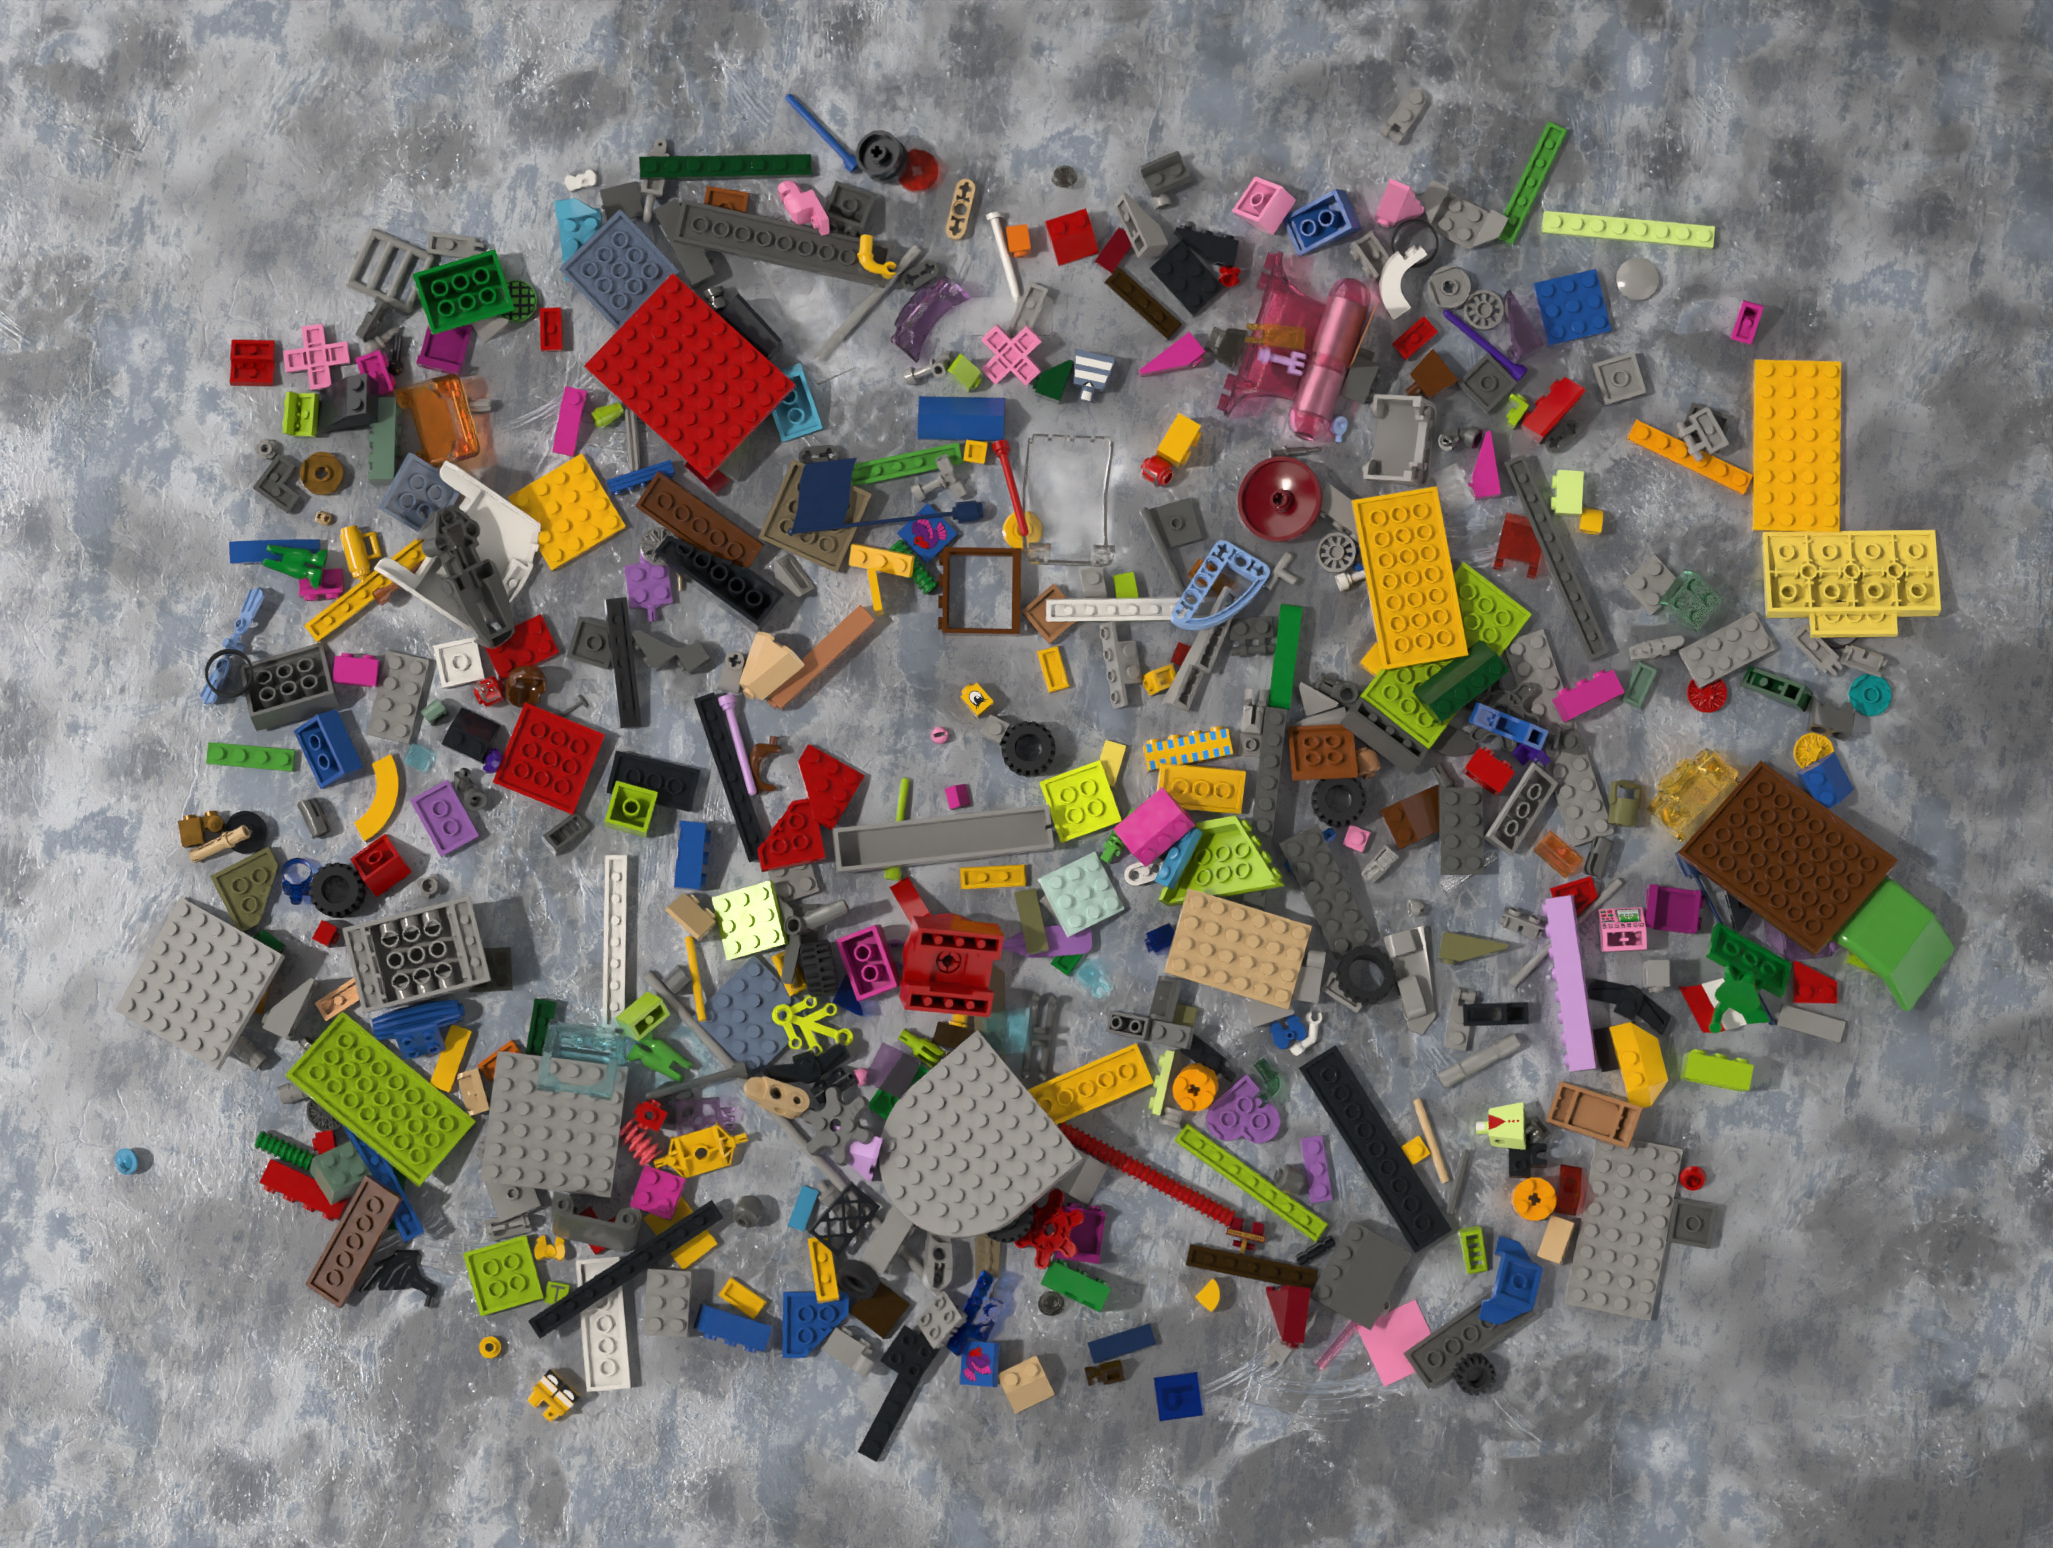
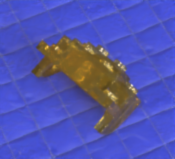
M1706 748L1701 750L1694 760L1687 757L1681 759L1669 774L1661 778L1660 784L1656 787L1658 795L1650 801V805L1646 809L1671 836L1682 842L1686 836L1681 831L1730 782L1734 786L1741 782L1736 776L1739 772L1733 766L1726 764L1715 751ZM1675 804L1680 809L1679 811L1674 812Z

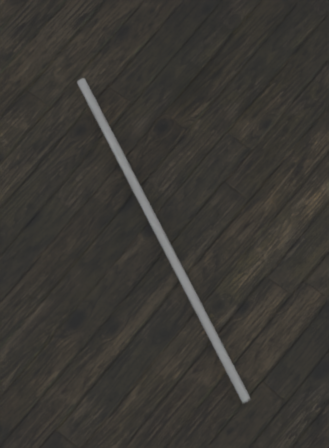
M649 971L643 979L726 1069L736 1065V1062L692 1017L691 1013L656 975ZM750 1077L736 1079L744 1087ZM764 1109L833 1185L842 1192L848 1185L846 1181L821 1154L812 1156L808 1153L806 1146L809 1141L786 1117ZM852 1188L844 1195L848 1201L857 1200V1193ZM861 1203L862 1216L868 1215L871 1211L870 1207L866 1203ZM852 1204L858 1211V1204ZM876 1214L868 1221L876 1231L879 1230L883 1223ZM904 1246L899 1256L923 1281V1265ZM942 1291L933 1293L938 1297Z

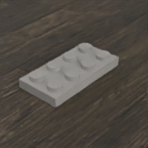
M1752 612L1680 649L1678 653L1698 689H1701L1773 652L1775 648L1755 612Z
M387 650L367 735L410 745L430 660Z

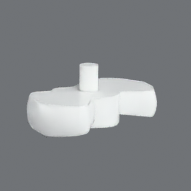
M588 169L584 174H578L576 177L567 175L565 186L571 192L589 186L594 187L597 176L591 169Z

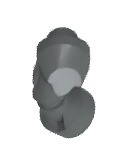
M1475 426L1462 428V430L1460 428L1451 429L1446 433L1440 434L1438 444L1441 449L1452 451L1463 440L1465 446L1475 449L1481 441L1483 431Z
M461 768L460 771L454 772L453 775L455 788L460 793L462 791L465 793L463 800L469 810L479 811L486 805L485 794L481 789L476 788L471 781V771L468 768Z

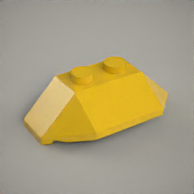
M1631 1022L1609 1027L1628 1103L1642 1108L1652 1106L1668 1082L1658 1038Z

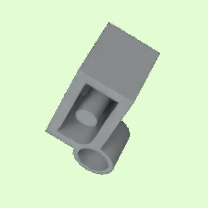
M1308 949L1307 958H1303L1291 1001L1318 1004L1326 952Z
M843 1326L841 1329L836 1327L822 1350L867 1378L875 1365V1362L869 1359L873 1352L870 1349L871 1344L862 1338L859 1341L852 1338L853 1333Z

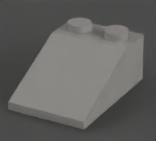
M310 978L276 1004L270 1012L266 1011L261 1022L264 1024L262 1028L292 1041L320 982Z

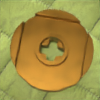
M316 452L305 459L301 465L300 479L305 488L315 495L324 496L334 493L343 482V467L340 461L330 453ZM321 468H325V472L328 473L323 479L316 475V472H319Z

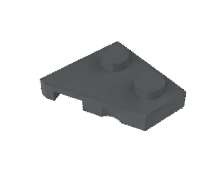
M379 296L374 300L377 304L371 312L366 314L355 334L364 343L367 339L371 340L377 331L375 328L378 323L384 322L389 315L387 303Z

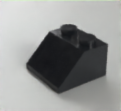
M461 708L452 721L442 741V745L480 764H484L501 725L465 708Z

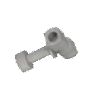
M950 350L944 351L936 361L931 359L930 365L917 370L914 367L904 369L903 375L906 383L909 386L919 382L920 377L933 373L936 378L943 377L956 360L953 352Z
M947 454L935 459L940 473H938L939 478L923 486L919 483L911 486V490L918 502L926 499V493L941 486L945 489L949 487L955 499L967 494V490L960 477L957 478L953 472L954 466Z

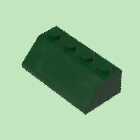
M1481 640L1467 649L1468 656L1454 659L1412 691L1438 726L1510 671L1497 653Z

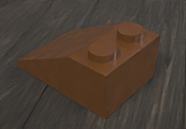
M1438 785L1379 811L1380 817L1397 851L1439 832Z

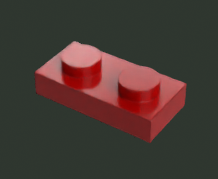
M561 307L540 308L541 352L563 351Z
M1423 316L1391 345L1406 361L1432 339L1438 331Z

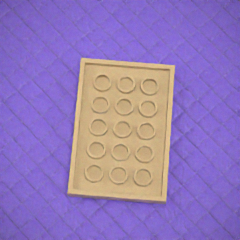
M1187 889L1164 973L1288 1010L1312 926L1193 889Z

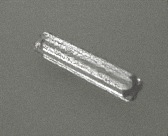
M1491 850L1484 855V869L1498 860L1495 851ZM1453 875L1440 884L1441 888L1445 893H1448L1474 875Z

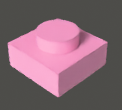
M1349 825L1342 845L1362 853L1370 832Z

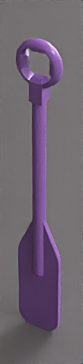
M1061 925L1046 926L1044 929L1049 951L1033 955L1027 954L1023 931L1003 941L1002 950H1008L1028 958L1086 954L1092 948V932L1088 927L1067 938ZM898 939L887 941L891 947H898L899 944L904 947L905 942ZM899 961L895 962L897 969L903 967V962L901 964Z

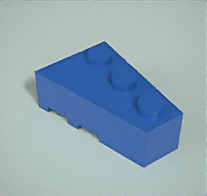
M680 821L674 888L701 891L702 886H706L707 874L703 873L704 865H708L709 852L705 851L706 843L710 844L711 831L708 830L706 823Z
M701 1303L693 1329L703 1332L704 1337L716 1341L717 1337L725 1339L724 1344L736 1347L738 1343L745 1346L744 1350L756 1353L757 1350L764 1352L772 1326Z

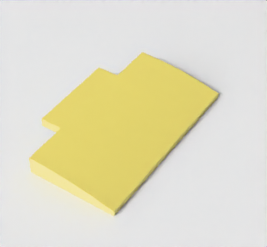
M1935 530L1762 533L1766 618H1809L1810 638L1897 637V617L1939 616L1941 602Z

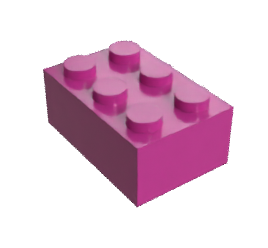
M873 925L835 940L857 1001H864L901 987V978L882 925Z

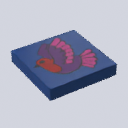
M927 503L915 516L935 514L937 512ZM942 517L909 521L897 532V535L928 564L958 533Z
M962 1341L960 1385L997 1387L1000 1343Z

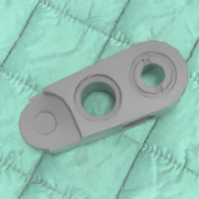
M927 1232L923 1283L930 1291L939 1292L945 1289L952 1279L951 1238ZM934 1251L940 1252L943 1256V1259H936L934 1256ZM934 1275L939 1276L940 1280L938 1283L934 1282Z

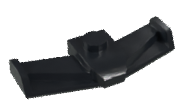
M1593 978L1587 988L1588 999L1616 1004L1613 1010L1614 1013L1631 1021L1638 1015L1660 1035L1664 1034L1671 1015L1646 996L1642 989L1633 985L1628 986Z
M841 1039L840 1042L815 1056L813 1050L793 1056V1064L762 1065V1072L764 1076L783 1083L803 1082L810 1084L819 1081L822 1075L850 1059L851 1056L844 1039Z

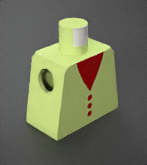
M1523 1102L1491 1108L1488 1111L1489 1121L1476 1122L1477 1135L1489 1134L1491 1146L1526 1149V1114Z

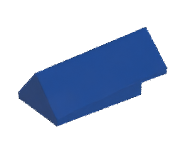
M919 396L918 439L966 441L967 439L980 442L982 440H1004L1005 398Z

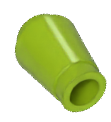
M617 402L594 408L590 415L597 428L601 426L604 428L624 414L621 404Z

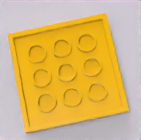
M582 453L508 496L510 502L515 507L541 524L537 543L539 544L538 549L552 571L626 528Z

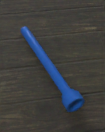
M787 94L785 100L844 160L845 169L850 174L859 168L856 162V155L849 154L792 94Z

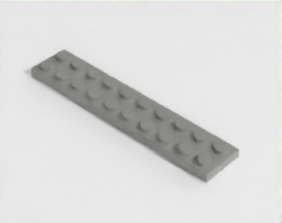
M1542 629L1513 639L1504 652L1516 687L1520 683L1527 682L1533 688L1532 695L1524 702L1525 710L1528 713L1538 715L1540 718L1539 727L1549 731L1542 750L1551 760L1545 767V770L1558 783L1553 793L1572 847L1593 841L1595 836L1599 838L1614 834L1612 825L1608 824L1609 816L1582 739L1580 738L1577 755L1551 750L1552 745L1548 744L1550 732H1554L1556 727L1577 733L1579 731L1574 718L1563 723L1552 702V699L1558 696L1556 692L1564 688L1544 630Z

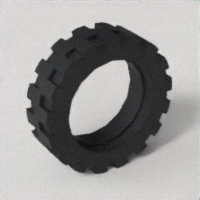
M1368 945L1362 948L1357 946L1354 950L1346 953L1337 967L1336 981L1339 982L1338 988L1344 992L1343 995L1346 998L1352 999L1353 1003L1357 1004L1359 1002L1361 1005H1367L1368 1003H1371V1005L1376 1004L1389 994L1395 983L1396 971L1393 970L1394 964L1392 960L1388 959L1389 956L1385 952H1380L1379 948L1375 947L1373 949ZM1363 959L1376 964L1383 976L1381 986L1374 991H1365L1356 987L1349 976V967L1353 962Z

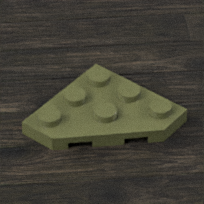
M270 847L210 876L235 927L242 932L260 925L279 869V865Z

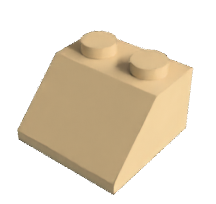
M683 893L665 911L700 942L717 924L713 920L716 916L707 907L705 910H702L698 906L700 901L690 893L687 896Z
M1036 1355L998 1373L999 1381L1015 1414L1055 1395Z

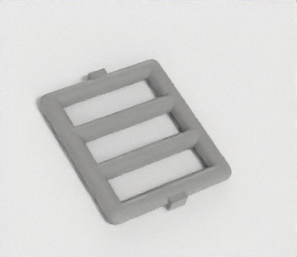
M371 228L360 251H356L353 257L355 262L345 284L347 287L374 299L379 296L388 305L410 313L418 298L415 286H413L406 303L394 297L412 258L416 256L425 260L421 271L432 268L436 258L433 254H428L422 249ZM376 238L385 242L386 245L366 286L355 280ZM394 247L406 253L387 294L375 290Z

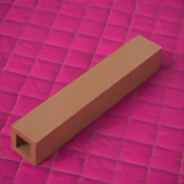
M859 605L801 660L805 665L767 696L768 699L766 701L774 710L778 707L782 711L876 623L875 619Z

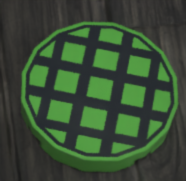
M507 281L506 284L515 311L500 316L512 323L525 322L536 311L538 303L536 293L524 281Z

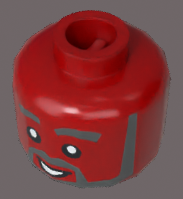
M1158 455L1146 458L1141 464L1142 478L1156 487L1167 485L1173 477L1172 464Z
M489 676L477 681L473 692L479 705L483 704L485 707H490L503 701V692H506L502 680L497 681L494 676Z

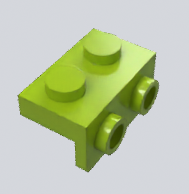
M286 392L284 420L282 423L283 434L292 437H316L319 394Z

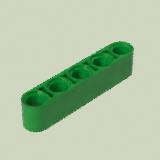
M1282 603L1280 605L1268 707L1290 709L1302 606Z

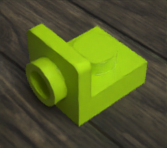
M1511 394L1508 398V401L1517 407V409L1512 407L1506 416L1509 419L1506 426L1512 430L1529 407L1527 400L1519 394L1516 396Z

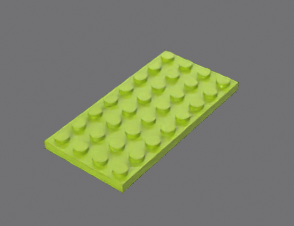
M1463 562L1453 575L1467 649L1481 640L1500 657L1532 614ZM1454 659L1384 671L1381 668L1360 697L1409 733L1427 749H1430L1456 713L1438 726L1412 691Z
M343 1011L285 1074L289 1081L418 1187L425 1182L476 1123L473 1118Z

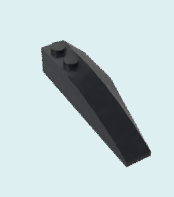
M667 535L654 552L692 586L755 633L761 631L771 619L784 596L783 592L751 569L733 564L732 561L725 558L716 557L705 550L701 551L694 548L693 545Z

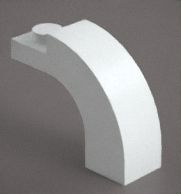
M1412 246L1405 252L1406 256L1404 257L1398 251L1395 252L1386 262L1381 272L1379 281L1380 297L1385 309L1393 320L1411 308L1401 292L1400 283L1404 272L1427 255L1421 246Z

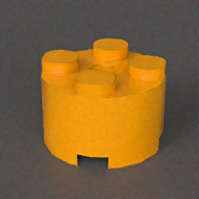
M1201 1063L1185 1066L1173 1083V1096L1176 1102L1186 1111H1201L1207 1108L1216 1097L1219 1088L1218 1077L1212 1069L1210 1070ZM1194 1084L1195 1087H1200L1199 1090L1193 1089L1192 1085Z
M1531 1177L1522 1180L1514 1187L1511 1193V1205L1517 1215L1526 1221L1545 1219L1553 1212L1556 1206L1555 1190L1549 1182L1541 1178ZM1533 1193L1539 1199L1538 1203H1535L1534 1206L1531 1205V1200H1528V1197L1533 1196Z

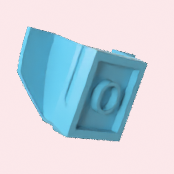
M576 198L554 201L556 218L559 224L563 256L562 264L602 226L601 209L592 208Z

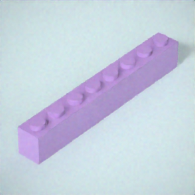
M1574 895L1545 899L1546 903L1542 904L1544 916H1548L1549 925H1546L1545 928L1547 938H1551L1552 944L1549 947L1550 959H1554L1555 968H1552L1553 981H1557L1558 989L1555 990L1556 1002H1560L1561 1011H1558L1559 1023L1563 1024L1564 1033H1561L1562 1045H1566L1567 1054H1564L1565 1066L1569 1067L1570 1072L1594 1069L1598 1067Z

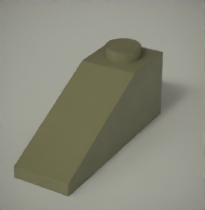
M1443 932L1437 959H1442L1443 964L1455 965V962L1459 963L1505 950L1508 944Z

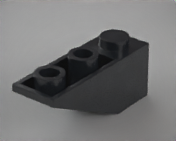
M1185 225L1175 228L1173 234L1210 265L1233 268L1239 240H1234V236L1222 234V237L1213 235L1214 232L1209 230L1197 232L1193 231L1192 227Z

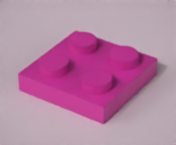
M645 1165L630 1207L672 1221L687 1180Z

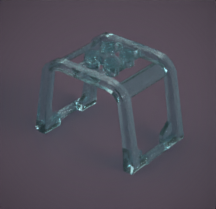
M550 1019L537 1080V1091L552 1093L563 1091L612 1101L617 1067H625L626 1063L625 1029L617 1027L615 1029H608L602 1026L593 1027L580 1023H563L558 1019ZM562 1044L571 1045L574 1048L562 1047ZM577 1048L594 1049V1050H596V1051L584 1050V1049H577ZM611 1050L610 1053L599 1051ZM552 1058L607 1064L606 1079L591 1086L562 1083L549 1072Z

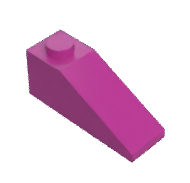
M1189 331L1138 371V375L1146 377L1186 369L1191 365L1196 367L1204 360L1205 350Z
M565 386L553 453L574 457L588 399L587 391Z
M1486 431L1470 479L1471 483L1467 484L1469 496L1473 495L1474 501L1496 498L1501 495L1491 431Z

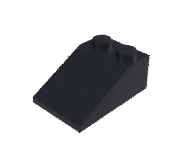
M365 373L348 376L320 390L318 432L378 423L379 383L369 374Z

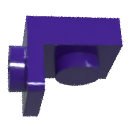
M1519 744L1512 752L1513 756L1523 766L1531 760L1535 764L1540 762L1546 767L1551 761L1542 749L1540 751L1523 744Z

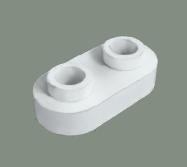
M1156 858L1147 867L1141 862L1128 866L1124 873L1125 881L1131 886H1139L1154 881L1158 873L1152 872L1151 868L1153 865H1158L1161 868L1164 861ZM1134 871L1138 872L1139 878L1132 879L1131 873Z

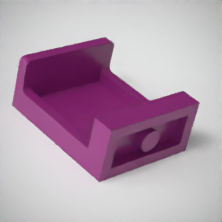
M471 324L435 335L431 334L428 325L421 353L417 357V366L460 377L473 329Z
M1655 884L1647 885L1644 909L1646 929L1695 935L1697 930H1701L1702 925L1699 909H1703L1704 896H1701V890L1693 891L1662 887Z
M1068 1202L1067 1206H1063L1064 1212L1069 1213L1076 1209L1081 1210L1085 1216V1221L1081 1225L1074 1227L1071 1232V1241L1078 1248L1077 1255L1072 1258H1066L1060 1251H1056V1258L1099 1264L1106 1212L1102 1211V1207L1089 1205V1209L1080 1208L1081 1204Z

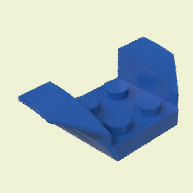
M1502 1236L1498 1237L1494 1253L1500 1256L1501 1260L1490 1299L1482 1301L1478 1317L1480 1320L1496 1325L1533 1310L1543 1267L1530 1259L1519 1242Z

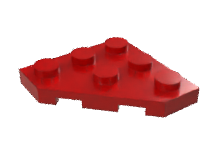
M808 744L798 760V769L801 772L814 821L833 830L865 775Z
M807 798L790 803L786 812L772 828L764 843L757 849L762 872L826 860L819 823L813 819L812 809Z

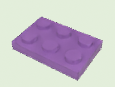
M448 779L410 800L441 857L480 837Z

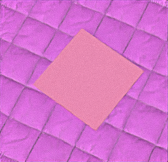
M1412 1300L1389 1311L1386 1316H1379L1371 1331L1361 1325L1356 1327L1384 1387L1415 1372L1403 1353L1431 1334L1416 1300Z

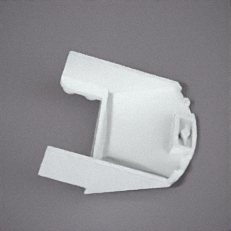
M445 461L440 469V477L445 483L466 496L459 508L480 526V535L477 537L479 546L475 549L481 561L490 559L494 562L504 584L509 603H511L523 587L534 565L532 562L535 552H538L539 548L537 543L541 524L459 467ZM446 529L447 534L451 540L449 549L450 552L451 550L457 547L453 541L449 529ZM426 556L415 574L391 558H383L377 563L374 570L468 632L474 630L455 598L448 597L442 590L441 578L447 575L439 556L432 558ZM482 600L477 604L485 622L488 623L493 619V615Z

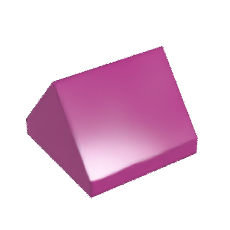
M966 784L954 785L945 789L950 810L971 805Z

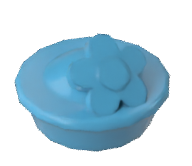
M122 1148L115 1154L114 1162L120 1173L130 1175L137 1169L139 1158L134 1151Z

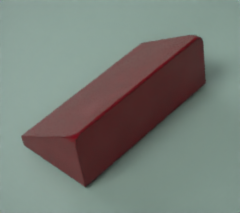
M688 462L684 465L715 496L730 482L719 469L706 480Z

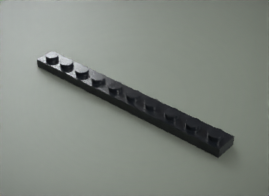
M712 1200L528 1320L539 1339L543 1338L724 1217Z

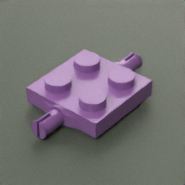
M639 549L641 562L624 566L629 608L647 609L648 621L652 622L653 619L658 621L656 608L661 605L673 604L668 565L656 566L644 559Z

